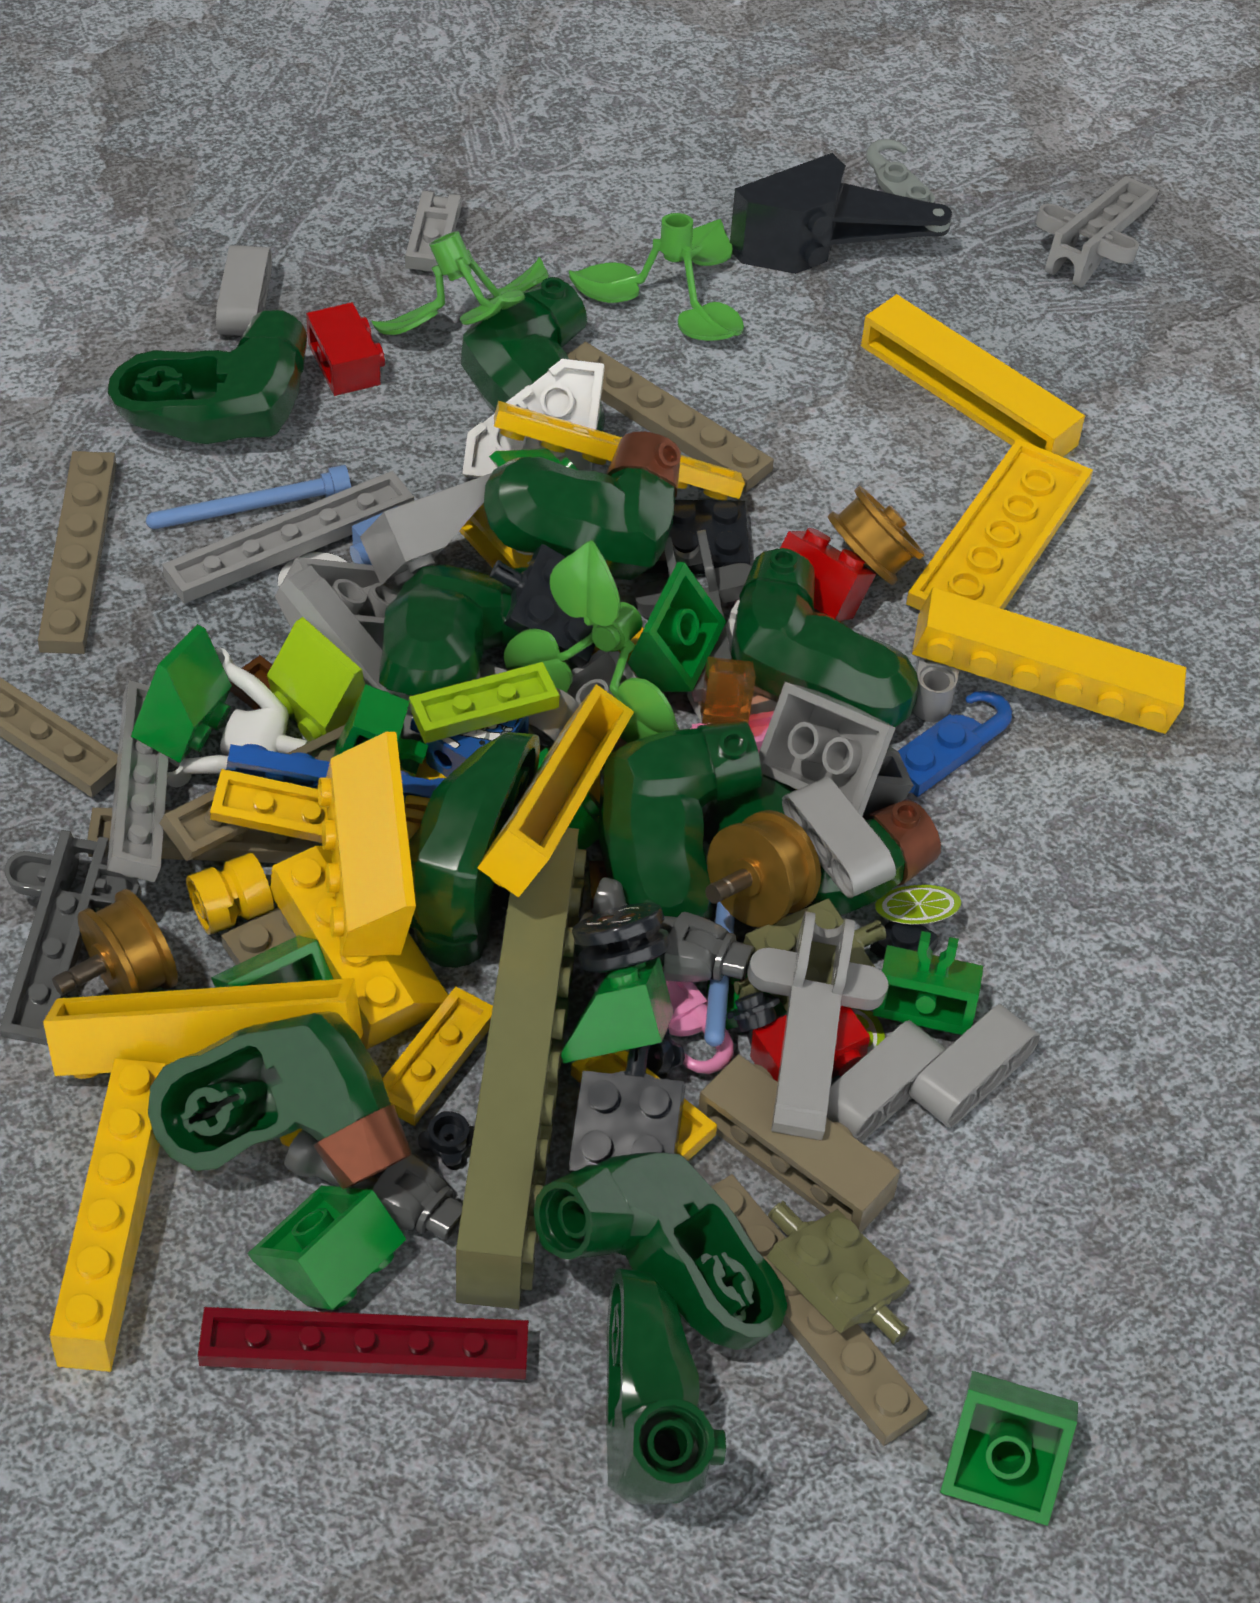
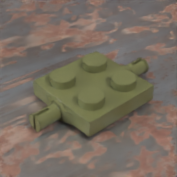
M828 898L784 917L773 925L768 924L747 933L743 944L754 946L755 952L762 948H775L795 952L797 937L805 911L815 913V923L824 929L838 928L844 920ZM879 920L854 930L849 962L875 967L865 953L864 947L886 938L885 928L881 926ZM812 941L805 980L831 984L836 945ZM748 977L734 982V989L739 998L760 991L750 983ZM770 993L775 998H779L787 1011L789 996Z
M785 1201L779 1202L772 1208L768 1218L772 1219L788 1237L775 1243L766 1258L840 1333L855 1324L873 1322L891 1340L892 1344L899 1342L909 1331V1327L888 1308V1305L901 1297L911 1282L895 1267L893 1262L884 1256L858 1230L857 1226L838 1209L817 1221L803 1222L786 1205Z

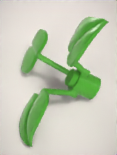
M682 213L665 215L661 220V238L653 239L652 250L641 273L638 275L632 267L616 262L597 264L579 271L569 270L570 280L586 296L607 303L624 302L639 295V286L637 284L645 282L658 252L661 251L666 260L670 262L684 261L690 303L693 309L683 311L678 316V327L682 333L693 339L705 341L727 339L743 333L744 325L742 318L732 307L721 302H710L701 306L697 299L692 262L702 266H711L726 262L732 256V244L725 233L721 219L693 229V219L690 216Z
M454 231L437 238L429 244L438 264L432 267L436 278V299L392 320H372V324L380 333L396 335L412 330L439 313L438 310L445 305L443 275H447L450 281L464 276L481 305L460 317L461 323L468 325L489 319L498 314L501 309H508L525 299L524 292L542 283L544 279L549 277V274L542 259L538 257L537 261L517 279L503 288H496L472 258L469 249H466L459 231ZM472 270L491 292L487 297H484L473 278Z
M587 541L578 550L555 566L550 575V589L558 606L567 615L575 618L584 617V623L587 626L593 625L592 633L568 650L560 653L555 638L549 632L540 629L524 630L517 634L505 649L504 662L506 668L513 670L543 662L555 687L567 693L572 685L573 676L565 660L570 659L592 643L605 652L620 650L621 652L609 688L616 699L634 711L620 738L629 743L664 731L680 730L669 701L653 683L646 679L629 678L620 685L629 653L635 648L631 639L641 630L643 621L639 611L633 605L620 602L616 584L606 561L594 541Z

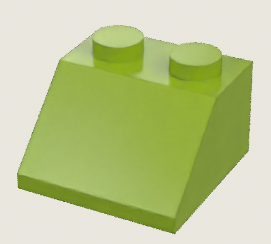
M301 617L293 625L267 674L271 692L287 708L289 717L298 724L300 732L309 742L345 725L365 686L362 669L304 617Z

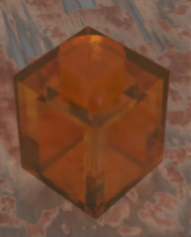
M707 657L700 704L702 724L709 725L740 721L749 723L756 679L753 662Z

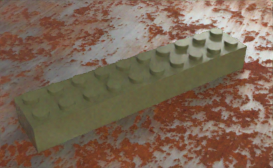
M566 829L548 862L519 898L510 892L456 1246V1303L519 1310L522 1289L532 1290L535 1246L539 1241V1235L535 1227L534 1206L537 1195L546 1185L547 1154H550L552 1117L557 1103L558 1071L562 1064L564 1026L567 1025L569 987L572 986L575 942L572 929L580 922L579 911L580 907H582L587 850L578 849L579 829Z

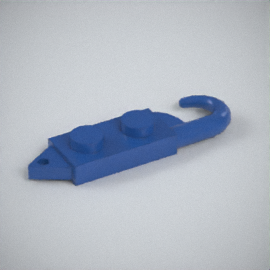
M985 690L968 695L965 699L968 704L977 701L987 702L995 707L997 713L983 724L964 715L952 716L949 714L898 750L914 785L909 793H913L916 797L920 796L978 754L982 746L1008 727L1012 720V709L1009 702L1003 696Z

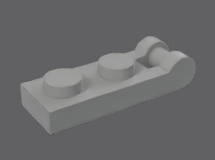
M422 191L405 254V268L429 272L433 271V266L438 265L429 244L437 238L455 231L457 220L461 213V195L449 194L448 197L435 196V192Z

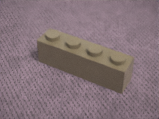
M738 1054L700 1092L698 1109L717 1124L716 1134L825 1215L838 1209L862 1233L894 1198L900 1170L894 1167V1164L886 1155L879 1151H872L854 1138L846 1126L836 1121L832 1122L827 1117L822 1141L772 1132L771 1127L778 1082L773 1079L764 1067L752 1064Z

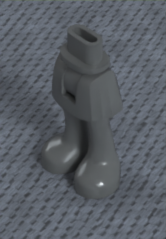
M602 878L595 893L592 913H585L581 920L605 910L628 905L622 884L615 879ZM682 912L678 917L664 916L665 920L661 923L660 929L668 931L671 946L659 958L666 981L703 982L709 981L710 978L721 981L724 975L740 980L745 979L751 957L755 953L754 946L736 942L735 934L729 933L721 925L698 915ZM575 944L576 957H579V953L588 946Z
M301 1130L287 1151L284 1162L285 1167L297 1175L320 1178L341 1187L313 1145L318 1142L316 1138ZM411 1152L412 1155L379 1172L381 1174L379 1179L371 1176L349 1187L373 1190L399 1229L412 1231L416 1227V1231L420 1234H425L429 1230L446 1241L460 1226L463 1204L453 1199V1190L448 1187L445 1180L434 1168L413 1152Z

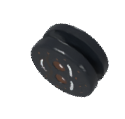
M656 903L629 904L599 912L578 922L572 929L574 942L580 946H588L579 953L581 967L588 972H608L632 967L665 953L671 946V940L668 931L660 929L661 923L665 920L662 907Z

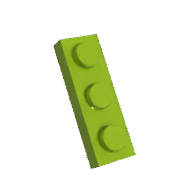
M540 662L410 696L409 710L424 743H429L559 708L560 695L544 663Z

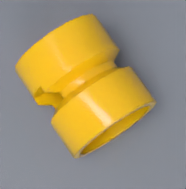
M247 853L226 861L223 871L210 867L186 877L187 889L193 909L202 928L208 935L235 926L238 916L251 920L274 909L268 880L262 866L253 853Z

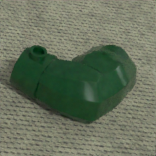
M549 277L544 279L541 285L525 291V299L508 309H501L498 314L489 319L473 323L463 334L461 365L487 406L494 413L498 401L506 403L526 386L532 385L546 374L549 368L558 361L569 359L562 347L586 327L587 314L582 299L573 287L560 278ZM600 401L597 430L603 432L605 415Z
M263 310L253 316L237 347L231 352L221 350L196 352L153 350L136 354L118 366L109 378L108 395L115 409L126 422L143 429L164 433L189 442L212 444L249 437L268 440L279 432L289 418L299 393L300 377L305 363L307 332L303 324L295 316L283 310Z
M787 548L768 550L758 555L740 593V603L733 628L731 657L735 676L745 688L776 703L779 700L785 682L838 699L893 727H897L908 719L916 704L918 690L917 672L908 657L890 644L854 632L841 621L829 615L813 612L815 572L808 559Z
M449 565L422 567L404 584L396 599L385 609L379 683L391 691L407 695H418L481 678L479 664L483 651L502 646V649H506L508 643L519 634V632L503 624L511 607L512 589L490 578V575L470 569ZM528 567L515 568L514 570L522 573Z
M746 721L699 725L694 729L664 731L629 742L608 756L600 774L599 845L607 877L615 879L622 884L628 905L656 903L662 907L664 916L678 917L682 912L695 914L708 920L713 916L715 903L710 902L705 893L706 887L711 882L703 850L704 823L701 808L711 800L717 804L759 789L762 786L759 753L752 730Z
M515 732L504 733L478 748L433 791L420 828L409 840L416 903L409 928L415 929L423 954L431 962L439 966L457 968L475 962L481 958L489 940L492 911L491 897L495 883L489 876L480 871L478 866L538 769L540 743L539 736Z
M659 1152L613 1156L597 1165H587L545 1185L537 1195L534 1206L535 1227L540 1243L546 1251L560 1259L604 1256L614 1252L626 1256L633 1270L650 1272L674 1298L680 1317L710 1342L734 1350L748 1349L782 1326L788 1307L783 1284L770 1264L755 1249L726 1202L683 1156Z
M617 1268L612 1280L607 1317L606 1436L608 1487L633 1505L677 1504L706 1486V1477L710 1465L724 1464L726 1434L724 1430L713 1429L705 1413L698 1408L700 1398L699 1375L688 1347L674 1298L650 1272Z

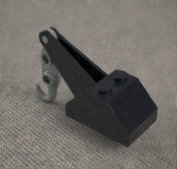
M881 139L870 144L866 151V159L874 169L877 183L884 192L843 183L846 165L833 153L735 188L730 243L733 248L732 254L742 264L796 274L828 262L830 251L834 244L944 236L950 230L952 211L946 205L934 203V194L904 164L890 162L880 154L881 151L886 149L897 150L905 154L908 151L907 147L896 140Z

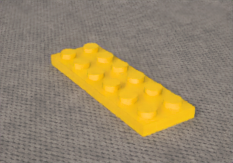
M1017 438L909 590L906 605L921 611L932 588L935 587L1005 609L1090 483L1093 469Z

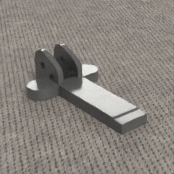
M706 529L697 531L699 543L697 548L690 553L679 552L674 547L672 538L668 537L664 550L669 575H671L677 562H685L687 566L703 563L708 587L703 589L724 617L721 604L740 600V593L752 566L745 563H737L714 568ZM668 579L650 582L637 589L635 601L641 616L645 618L650 617ZM726 625L692 691L694 702L739 693Z
M61 830L54 855L22 851L12 855L6 862L4 872L11 888L19 894L40 897L0 1025L2 1037L48 1046L43 1021L55 1000L66 998L67 995L66 993L61 996L58 993L52 978L76 966L83 942L78 925L79 912L87 908L97 912L115 903L116 893L123 889H128L139 899L141 898L142 891L137 878L126 877L120 873L107 870L109 838L99 836L96 842L74 838L71 831ZM79 853L92 854L93 857L82 894L69 892L78 871Z

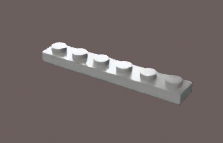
M392 470L162 564L163 575L183 604L350 536L352 535L353 525L396 506L414 501V496Z
M129 680L123 694L107 870L120 873L126 877L155 882L161 868L163 828L159 823L165 813L168 757L131 737L150 686Z

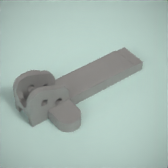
M1125 176L1079 214L1055 204L1041 205L1035 223L1042 230L1055 235L1046 262L1045 272L1055 275L1069 258L1075 268L1073 284L1083 287L1097 269L1103 257L1118 263H1132L1135 260L1139 243L1134 238L1121 232L1156 202L1159 190ZM1080 234L1090 238L1084 243L1082 251L1075 248Z
M311 565L288 577L278 586L302 617L362 669L366 685L389 692L408 701L410 696H414L388 690L379 683L382 649L328 582L321 578ZM408 706L400 738L419 741L422 739L421 734L410 730L412 714Z
M805 911L797 937L796 951L792 952L775 948L757 950L751 957L747 976L750 983L760 991L789 996L771 1131L822 1141L828 1111L840 1006L861 1010L878 1008L884 1001L888 989V980L885 974L876 967L849 962L855 920L844 919L842 925L838 928L824 929L815 923V913ZM812 941L836 945L831 984L805 980Z

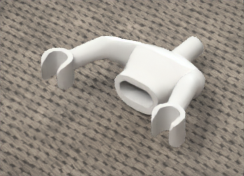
M216 648L215 650L221 663H223L222 666L229 681L242 689L261 709L252 711L236 709L232 713L223 732L220 744L221 752L224 755L184 758L181 763L168 757L173 765L178 766V769L175 771L167 772V783L172 787L184 786L188 783L192 774H220L221 769L226 770L230 744L239 746L256 744L265 747L268 751L287 754L309 743V741L285 735L289 719L287 708L257 677L236 666L229 653L223 648Z

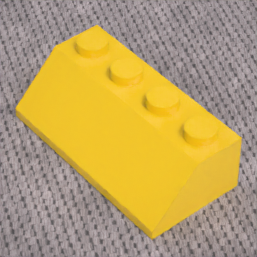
M385 732L332 757L327 776L320 777L318 780L319 807H327L328 820H323L322 846L324 850H331L332 863H327L326 889L327 893H335L336 907H331L330 932L332 937H339L341 956L401 955L416 907L396 732Z
M314 846L272 866L270 885L272 897L296 936L299 935L318 941L333 979L354 978L363 1028L361 1041L365 1048L369 1049L431 1018L448 994L409 932L407 933L401 955L341 956L339 937H332L330 932L331 907H336L335 893H327L326 866L327 863H332L331 850H324L323 846Z

